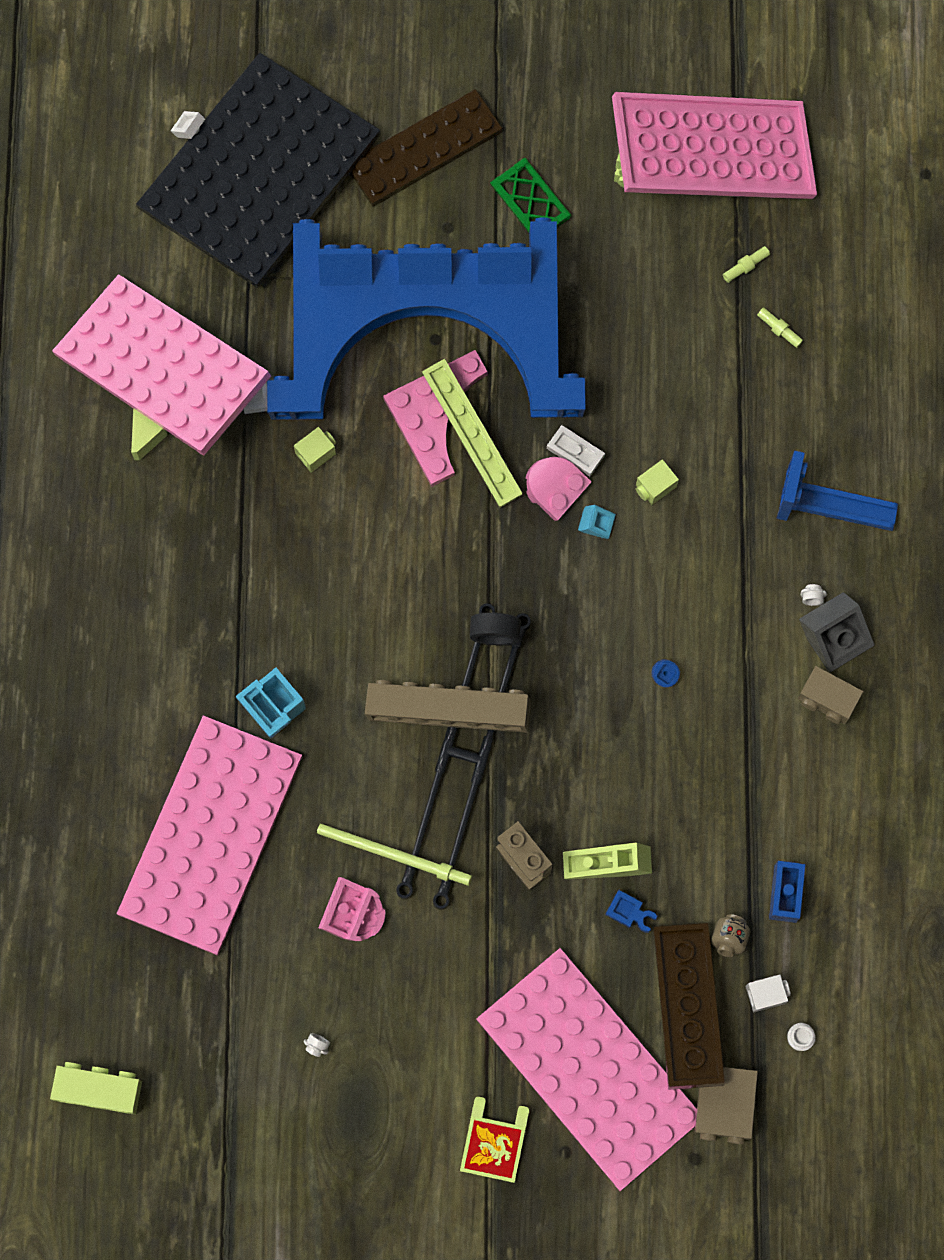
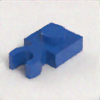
M618 890L605 914L630 928L634 921L637 923L638 928L645 933H649L651 928L643 924V919L649 917L656 920L657 915L652 911L642 912L639 910L642 902Z

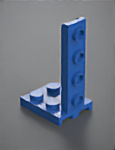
M794 451L786 471L784 488L776 519L787 521L791 510H798L893 531L898 509L897 503L802 483L808 463L803 462L805 453Z

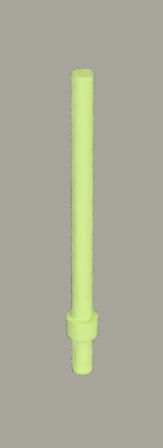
M320 824L317 829V834L436 874L437 878L444 881L450 879L467 886L471 883L472 875L455 870L449 864L442 862L440 865L324 824Z

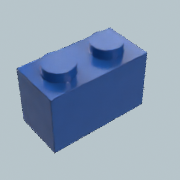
M777 861L774 865L769 913L770 920L796 923L800 919L805 864Z

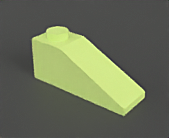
M640 843L563 852L564 879L625 877L652 873L651 848Z

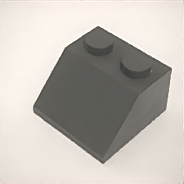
M844 592L799 619L808 642L829 672H832L874 646L860 606Z

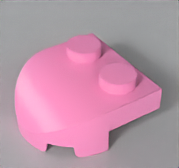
M560 457L541 459L530 467L526 474V493L532 503H537L554 521H557L588 487L591 481L570 461Z
M338 877L318 928L351 941H363L376 935L380 931L385 919V910L382 908L380 896L370 888L362 887L347 879Z

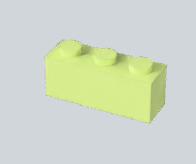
M65 1062L64 1067H56L51 1100L136 1115L142 1081L135 1079L136 1074L120 1071L119 1076L109 1075V1069L92 1067V1072L81 1070L82 1065Z

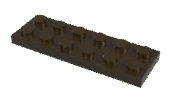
M474 89L368 150L363 158L357 162L350 174L372 207L499 135L502 133V127L477 90Z
M708 923L653 927L668 1090L724 1086Z

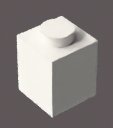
M781 975L754 981L746 985L753 1013L786 1004L788 1002L787 997L790 996L788 983L786 980L782 981Z

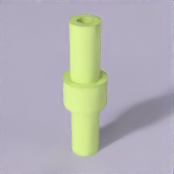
M764 246L752 255H746L738 260L737 265L723 274L725 281L729 283L743 272L747 274L753 270L755 264L770 255L769 250Z
M762 308L757 314L758 317L772 327V332L778 337L783 336L796 348L803 342V339L788 328L789 324L782 319L778 320L765 308Z

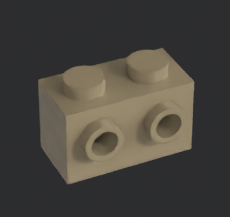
M815 666L798 700L802 701L801 704L811 711H816L817 709L826 714L825 717L829 721L840 724V722L846 724L863 691Z

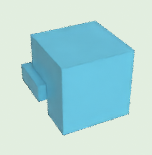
M274 668L260 681L256 679L236 696L237 700L270 739L306 709L302 697L277 668Z

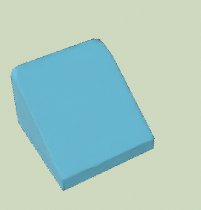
M597 505L586 506L583 510L578 530L586 534L609 539L616 514Z

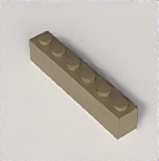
M377 680L376 683H368L365 716L369 721L528 733L531 701L528 694L521 690H509L508 693H500L494 688H482V691H473L467 686L445 689V686L440 684L418 687V684L413 682L392 685L390 681Z

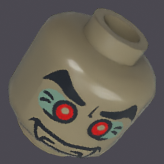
M729 914L717 921L711 942L718 949L717 952L720 955L733 957V955H738L745 951L751 930L745 919Z

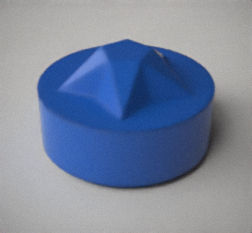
M660 660L652 668L653 680L662 687L673 686L679 679V668L670 660Z

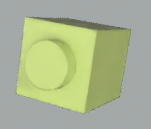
M318 427L296 443L294 450L295 454L312 473L336 455L334 446L336 442L328 431L323 433Z
M662 459L637 478L636 491L644 501L648 500L653 505L675 489L679 479Z

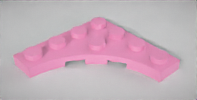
M476 350L448 363L464 393L478 380L487 376V370ZM422 376L384 395L385 403L431 487L455 476L446 447V430L449 419L425 377Z

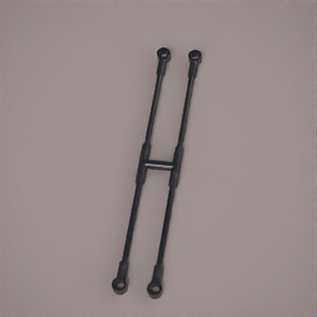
M488 603L483 604L479 609V614L484 609H490L492 613H495L494 607ZM524 613L516 616L519 619H526L528 623L520 627V642L511 645L512 649L500 686V693H506L518 649L521 648L525 631L530 627V617ZM474 643L462 686H469L481 646L480 643ZM447 727L435 767V778L412 855L419 856L442 774H445L450 756L475 763L471 779L472 785L449 860V865L453 866L454 869L478 785L481 784L494 741V738H492L494 730L487 731L486 736L483 737L479 753L454 747L453 744L458 728ZM409 865L406 866L402 882L396 889L399 898L406 900L412 896V883L417 868ZM453 880L441 881L439 891L433 898V905L436 909L444 910L448 907V895ZM403 886L410 889L409 894L401 895L399 892L400 888ZM444 897L446 904L439 906L436 904V899Z

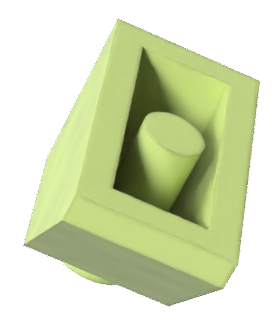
M133 408L131 453L134 460H141L167 436V431Z

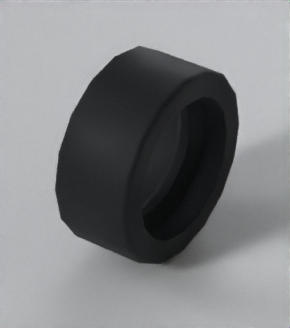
M503 613L475 614L471 616L470 639L486 645L504 646L520 642L521 620L516 616Z

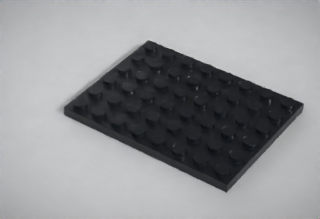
M259 53L199 127V132L192 139H188L139 199L136 206L139 210L256 288H259L292 247L293 223H299L300 220L304 219L313 220L355 168L357 162L363 158L379 138L381 132L377 127Z

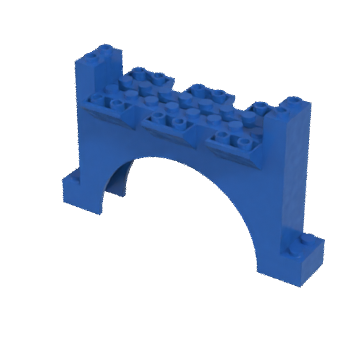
M542 217L536 218L535 222H530L529 247H526V244L513 243L510 244V247H499V244L489 243L484 244L483 248H478V253H473L469 249L457 250V253H452L451 248H446L445 244H432L430 248H420V245L406 244L404 248H398V254H394L392 250H380L378 254H372V248H367L366 245L361 244L351 245V249H340L339 245H325L324 249H322L320 223H315L314 220L310 219L293 223L294 380H289L288 376H275L274 380L267 381V412L271 420L323 419L326 393L338 365L351 348L363 337L385 324L416 316H439L455 319L479 329L496 341L513 360L523 378L529 397L531 418L583 417L585 412V378H579V374H564L563 378H558L557 221H551L550 218Z

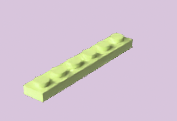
M443 359L422 371L423 376L499 508L522 496L520 488L446 360Z

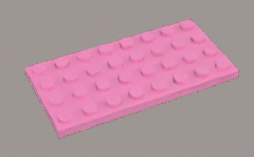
M615 92L612 96L625 192L813 199L817 195L803 101Z
M119 274L52 350L55 356L203 456L271 377L266 369Z
M203 716L117 915L218 956L302 760V755Z
M561 948L476 1019L619 1191L625 1188L695 1127L697 1113L695 1106L680 1089L668 1090L667 1073Z

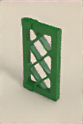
M523 158L490 182V185L528 233L530 230L529 219L550 218L551 221H557L558 227L572 217L571 213L565 208L527 158ZM526 169L533 180L518 178V173ZM514 182L512 195L508 194L502 187L504 183ZM517 183L532 185L530 197L515 195ZM538 185L548 199L534 198V186ZM514 200L529 201L528 213H523ZM532 202L547 204L546 215L530 214ZM550 204L554 205L561 214L557 217H548Z

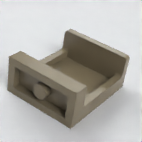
M516 822L498 836L497 840L500 844L496 846L497 851L529 891L551 874L552 863L519 822Z
M723 1067L724 1086L699 1088L694 1134H700V1140L716 1141L718 1136L727 1137V1143L744 1144V1140L752 1138L757 1071Z

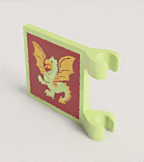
M476 1097L460 1171L515 1183L529 1108L519 1106L515 1125L482 1118L486 1100L483 1097Z

